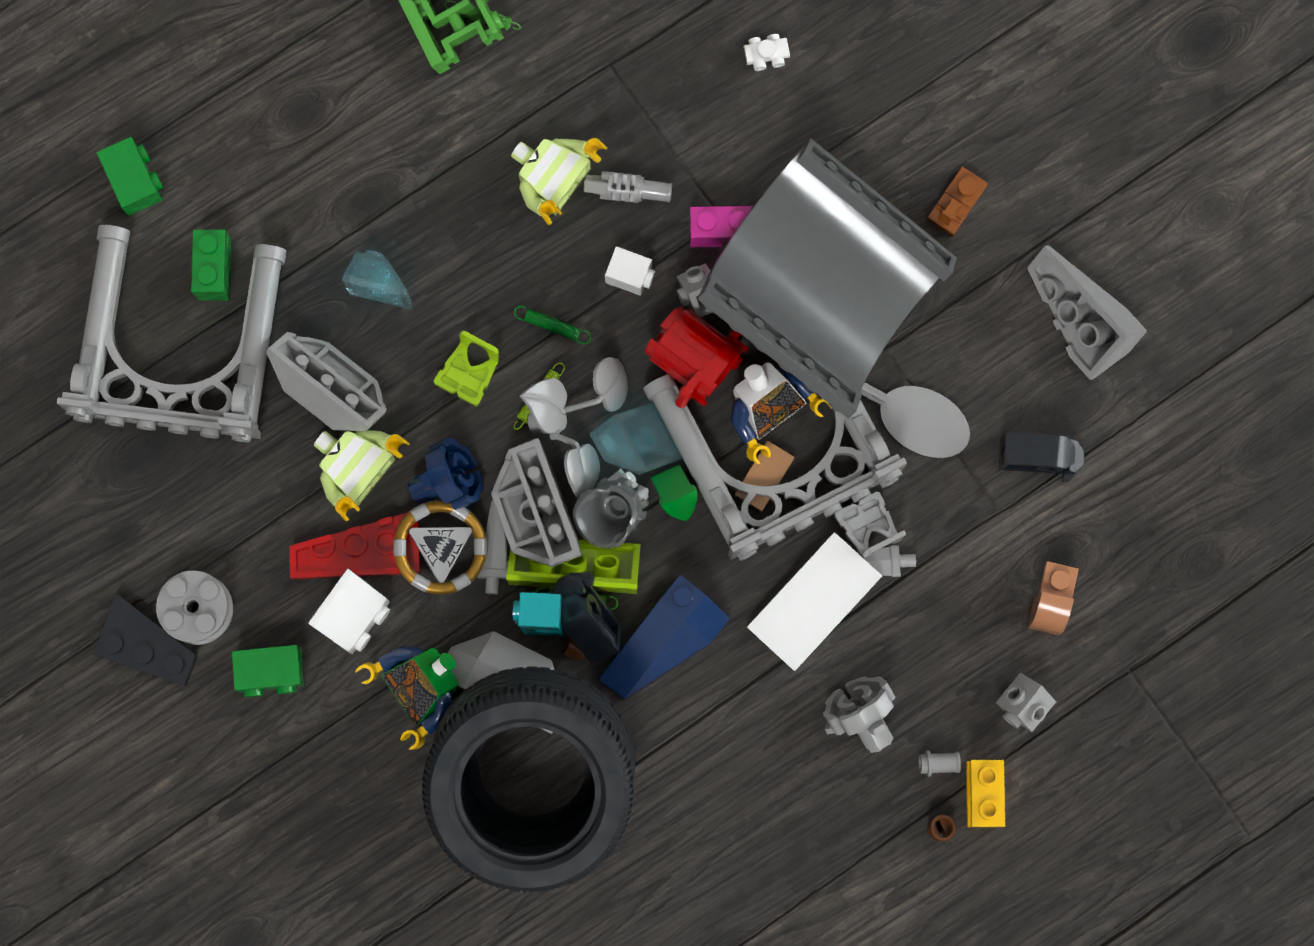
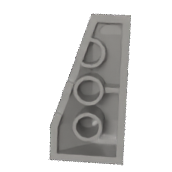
M1049 245L1044 246L1027 269L1043 302L1048 303L1055 317L1053 323L1056 330H1061L1068 344L1065 348L1069 357L1090 380L1095 379L1127 355L1147 332L1126 307Z

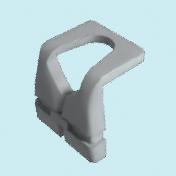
M875 492L859 500L858 505L851 504L837 511L834 516L840 528L843 527L846 531V537L863 559L872 556L879 549L890 543L895 544L901 541L906 535L905 531L897 533L889 511L886 512L885 502L880 492ZM871 532L880 533L888 538L869 548L868 542Z

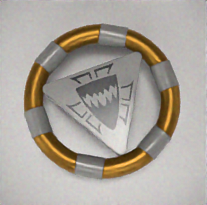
M442 500L422 503L410 510L398 525L393 540V556L402 576L412 586L430 594H450L470 585L481 572L487 555L486 535L476 516L466 508L454 510L450 502L445 504ZM435 512L450 513L469 526L411 528L415 522ZM408 532L439 583L431 582L411 568L406 557V537ZM472 532L474 536V559L472 564L463 574L449 582H444Z

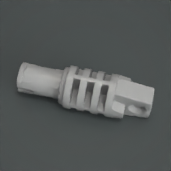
M602 171V175H586L584 192L600 194V199L639 203L642 202V199L670 202L672 183L644 180V177L641 175Z

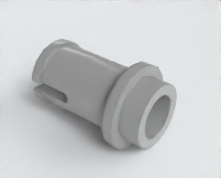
M925 751V754H919L920 774H926L927 777H931L932 773H960L961 771L959 752L931 754L930 751Z

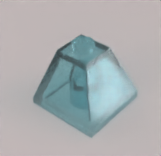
M366 250L365 253L356 251L343 276V282L349 294L411 309L413 303L409 293L389 261L384 258V254L374 250Z
M653 403L614 415L590 433L597 450L605 462L639 475L682 459L675 442Z

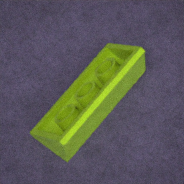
M578 540L582 555L553 567L512 553L510 548L506 580L509 585L551 588L559 577L568 573L591 572L595 577L592 586L596 591L637 594L641 544L622 543L619 547L606 549L592 545L587 540Z

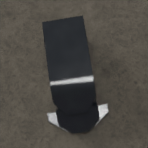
M1006 431L1000 438L999 470L1062 474V482H1069L1084 464V451L1079 442L1069 433L1061 436Z
M571 572L559 577L549 594L561 595V624L592 664L619 652L622 625L593 588L594 575L591 572Z

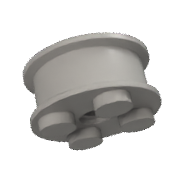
M185 571L170 578L160 590L156 603L157 617L163 629L170 636L192 645H203L218 639L229 627L234 610L233 600L226 586L213 576L201 571ZM199 604V609L193 613V606Z

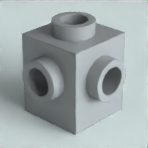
M706 263L691 267L685 273L677 276L681 288L677 289L676 292L683 307L689 306L692 312L700 318L712 313L697 299L710 273Z
M1019 673L996 703L1005 712L1002 717L1010 725L1017 729L1021 725L1033 732L1056 701L1042 685Z

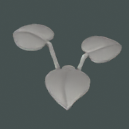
M603 358L595 366L593 386L598 394L595 399L564 407L567 401L566 390L563 384L554 378L538 381L520 395L530 410L528 426L533 434H550L551 440H559L572 446L573 449H569L565 454L564 468L568 482L577 499L585 491L594 488L600 473V461L593 446L590 444H582L580 446L577 441L560 434L567 425L565 413L603 402L605 409L609 412L616 411L623 405L628 392V379L623 364L616 358Z

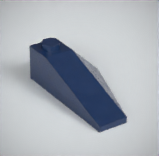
M679 575L599 680L625 700L665 672L708 646L730 618L703 592Z

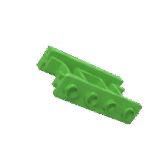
M399 0L431 67L441 74L451 69L449 64H456L460 61L454 50L455 46L477 34L480 35L482 41L487 46L492 44V41L495 39L498 41L504 39L500 30L505 27L496 10L491 12L487 4L490 0H475L489 27L488 30L485 29L480 20L465 26L461 16L475 9L471 0H462V2L438 15L430 0ZM428 19H430L436 29L450 22L455 32L441 40L446 51L444 54L427 22Z

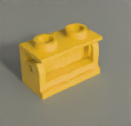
M1004 760L966 761L967 827H1005Z

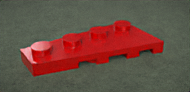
M407 513L394 517L390 516L367 525H359L343 532L325 535L289 546L290 578L292 580L339 578L343 576L347 569L358 577L402 575L393 556V540L398 525ZM419 521L415 522L411 528H419ZM408 532L406 537V557L411 568L417 574H421L420 551Z

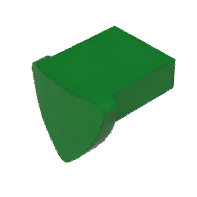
M675 466L651 477L653 486L660 497L659 503L663 510L676 519L689 520L696 507L697 489L694 485H690L681 466Z

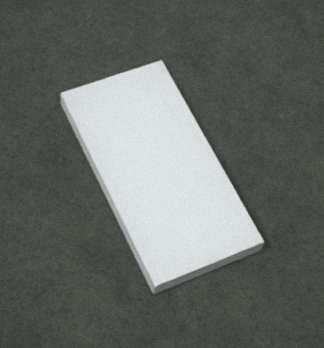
M834 532L747 628L790 668L796 671L877 583L882 575Z

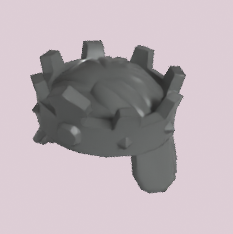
M607 477L601 479L597 483L596 488L582 493L574 505L572 517L576 530L579 531L583 539H587V542L597 547L610 549L621 546L627 536L637 530L636 526L639 522L646 518L647 511L642 510L641 502L648 499V488L638 485L633 490L626 484L628 479L624 477L614 481H608Z

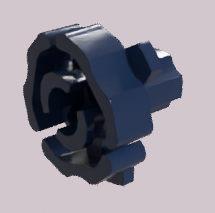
M445 438L429 447L430 452L425 454L427 471L408 481V489L412 499L418 505L440 497L445 504L450 502L454 510L461 508L470 510L471 504L479 500V495L484 489L483 475L479 470L466 475V471L477 466L476 458L466 446L460 445L454 438Z

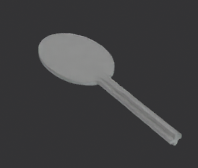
M864 383L861 389L862 395L881 405L880 414L884 426L892 437L904 447L924 456L946 458L957 455L967 446L970 438L968 422L960 409L943 395L918 386H903L886 394Z

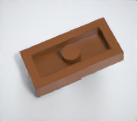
M962 166L928 216L927 221L953 237L989 183Z

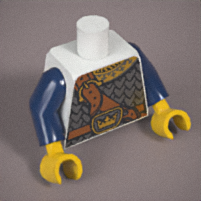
M765 363L762 366L754 364L745 370V379L734 387L733 392L736 401L733 403L730 419L743 444L747 443L748 445L746 452L748 459L760 464L756 453L761 449L762 454L770 458L771 452L768 447L757 443L755 438L760 440L806 405L805 399L810 401L811 410L819 417L824 416L818 411V405L821 402H825L829 407L830 405L815 392L808 390L803 382L793 374L784 371L781 367L776 369L771 363Z

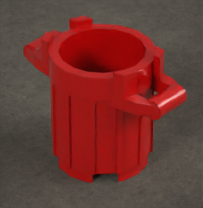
M680 306L679 309L675 308L660 325L663 329L657 336L656 341L651 338L645 348V353L650 356V360L684 385L675 399L677 407H686L691 398L705 407L707 405L705 400L718 388L731 369L736 371L743 361L740 357L742 351L747 353L749 348L741 342L743 338L741 333L732 330L725 337L690 309L685 310Z

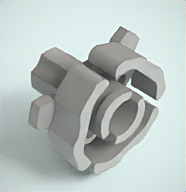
M865 676L847 682L845 688L851 696L850 700H848L842 689L835 690L826 700V709L823 715L827 721L825 724L827 734L835 733L836 735H841L846 731L847 735L851 736L858 733L866 749H869L871 753L879 752L891 744L893 736L883 718L894 707L892 701L895 699V696L887 681L882 677L868 678Z

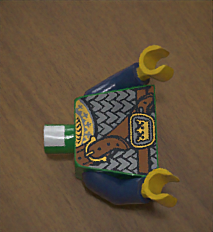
M401 646L377 658L378 662L375 664L368 662L360 665L355 672L363 668L369 669L371 677L361 682L362 684H368L377 678L380 671L384 670L385 673L381 677L415 726L422 725L417 730L403 732L400 738L401 741H405L413 734L416 741L409 750H414L423 746L424 736L427 733L431 735L438 728V724L446 710L454 701L453 693L458 688L459 683L451 672L456 667V662L450 654L442 653L440 655L434 648L423 652L419 647Z

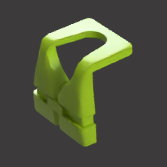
M462 330L459 334L460 343L445 362L444 369L440 370L435 377L434 384L451 394L457 393L460 399L473 406H479L484 396V389L488 388L499 363V349ZM470 343L483 347L490 359L483 364L470 366L467 356V349Z

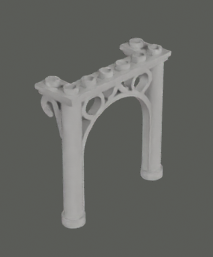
M99 225L96 238L99 241L79 364L76 363L71 373V393L63 392L62 398H57V404L66 411L65 414L73 416V420L92 423L93 418L105 419V424L117 427H124V423L128 422L136 423L137 428L155 431L156 426L168 427V432L187 435L188 430L200 431V436L213 439H218L220 434L231 435L232 440L250 443L251 438L260 439L261 432L258 430L257 419L267 361L266 352L269 348L281 265L285 264L287 251L273 245H255L241 340L238 350L229 364L217 374L196 383L183 385L164 384L152 381L136 373L125 363L117 349L114 329L130 231L113 225ZM108 351L119 369L109 372L103 377ZM239 369L237 383L232 393L223 382ZM126 376L133 381L135 390L131 397L120 399L110 396L109 387L113 381ZM142 386L147 388L146 393L156 399L158 409L134 406L143 396ZM216 387L225 393L227 401L222 409L213 411L202 408L200 399L205 392ZM162 393L171 395L166 399ZM100 394L108 403L99 402ZM193 394L192 405L199 414L173 411V408L179 402L189 400L188 395Z
M664 375L643 388L648 400H653L728 544L730 560L738 557L742 561L757 553L756 550L759 545L767 542L768 546H772L786 538L785 532L793 528L799 532L814 524L812 518L824 513L825 517L835 514L843 509L842 503L851 498L854 503L871 495L869 489L879 484L882 488L890 486L899 480L898 477L903 475L902 470L907 464L905 458L900 459L898 454L890 456L886 443L876 430L860 400L857 411L849 419L841 412L833 409L835 432L832 444L823 459L808 473L791 482L775 486L746 484L728 475L718 465L687 405L684 408H679L675 405V399L679 390L671 375ZM844 424L858 450L852 447L840 446ZM848 455L853 457L857 463L856 472L845 478L834 476L830 468L834 456ZM866 464L870 472L861 476ZM824 471L825 478L830 483L841 487L816 499L815 487L822 480L819 475ZM808 484L806 487V492L798 489ZM726 485L747 494L742 503L741 511L737 508ZM784 494V499L796 498L804 505L779 518L782 512V502L777 495ZM756 495L770 498L775 505L774 513L763 520H755L748 513V506Z

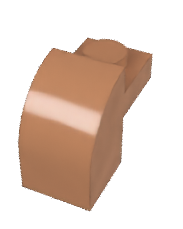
M1049 561L1045 562L1039 592L1034 596L1027 628L1058 636L1064 632L1074 602L1072 597L1078 568Z

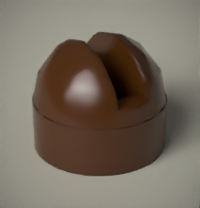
M570 637L562 655L571 660L585 658L586 656Z
M938 815L930 820L927 830L933 840L944 842L950 840L955 835L956 825L951 817ZM936 821L943 837H940L935 826Z

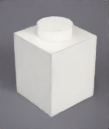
M616 247L605 274V283L641 296L644 287L650 288L656 272L651 269L652 259Z

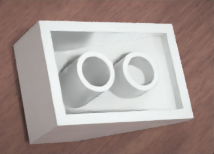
M347 569L308 624L353 655L356 650L361 652L371 638V635L368 633L374 624L380 625L390 612V609L387 608L390 601Z

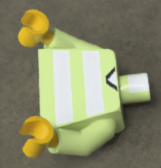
M557 138L550 141L544 139L536 150H533L521 141L512 152L511 157L524 165L519 172V180L521 182L519 189L526 206L539 216H542L547 225H551L553 222L549 216L552 213L554 215L562 214L561 208L591 169L590 160L586 157H590L594 162L599 163L601 158L596 152L599 149L606 150L607 147L597 138H592L588 141Z
M347 430L337 440L327 431H324L315 441L314 447L326 455L319 465L323 470L320 480L326 498L345 521L349 520L346 516L349 509L355 508L357 512L360 510L358 506L395 461L393 455L397 458L403 457L398 452V448L402 444L409 446V442L400 435H389L381 431L372 430L352 433Z

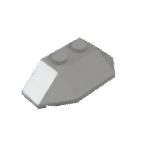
M287 332L267 349L266 353L283 391L332 430L367 431L386 413L387 409L385 404H383L378 381L329 342L310 337H300L294 333Z
M539 438L509 449L491 495L512 553L549 567L581 556L575 528Z
M494 631L452 646L448 652L456 662V667L451 672L458 680V687L466 690L471 685L473 686L480 679H485L488 675L498 674L499 671L506 669L512 670L515 667L526 668V666L548 667L550 670L555 669L552 660ZM542 729V730H544V731H546V732H548V733H550V734L553 733V732L550 731V730Z

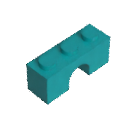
M520 592V601L514 600L513 620H515V624L520 627L525 635L564 637V628L561 624L562 597L560 594Z

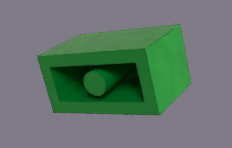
M129 137L96 152L118 201L128 216L163 201L159 190L163 189V185L155 171L150 173L146 165L151 160L143 144L137 145L133 138Z
M193 230L191 292L198 301H230V236L226 230Z
M298 645L232 651L234 688L239 693L244 692L245 698L264 696V690L276 689L277 694L296 693V687L305 686L302 648Z

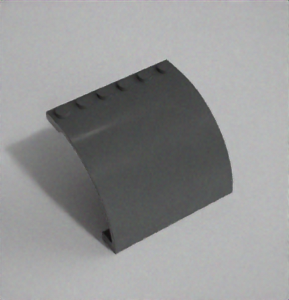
M810 138L774 179L739 225L712 267L697 299L703 303L707 310L717 314L726 321L732 330L741 333L759 351L766 353L774 359L784 371L790 372L803 382L808 390L817 393L827 401L832 409L841 412L849 419L857 411L862 396L861 389L884 347L903 320L939 278L945 281L952 275L957 257Z

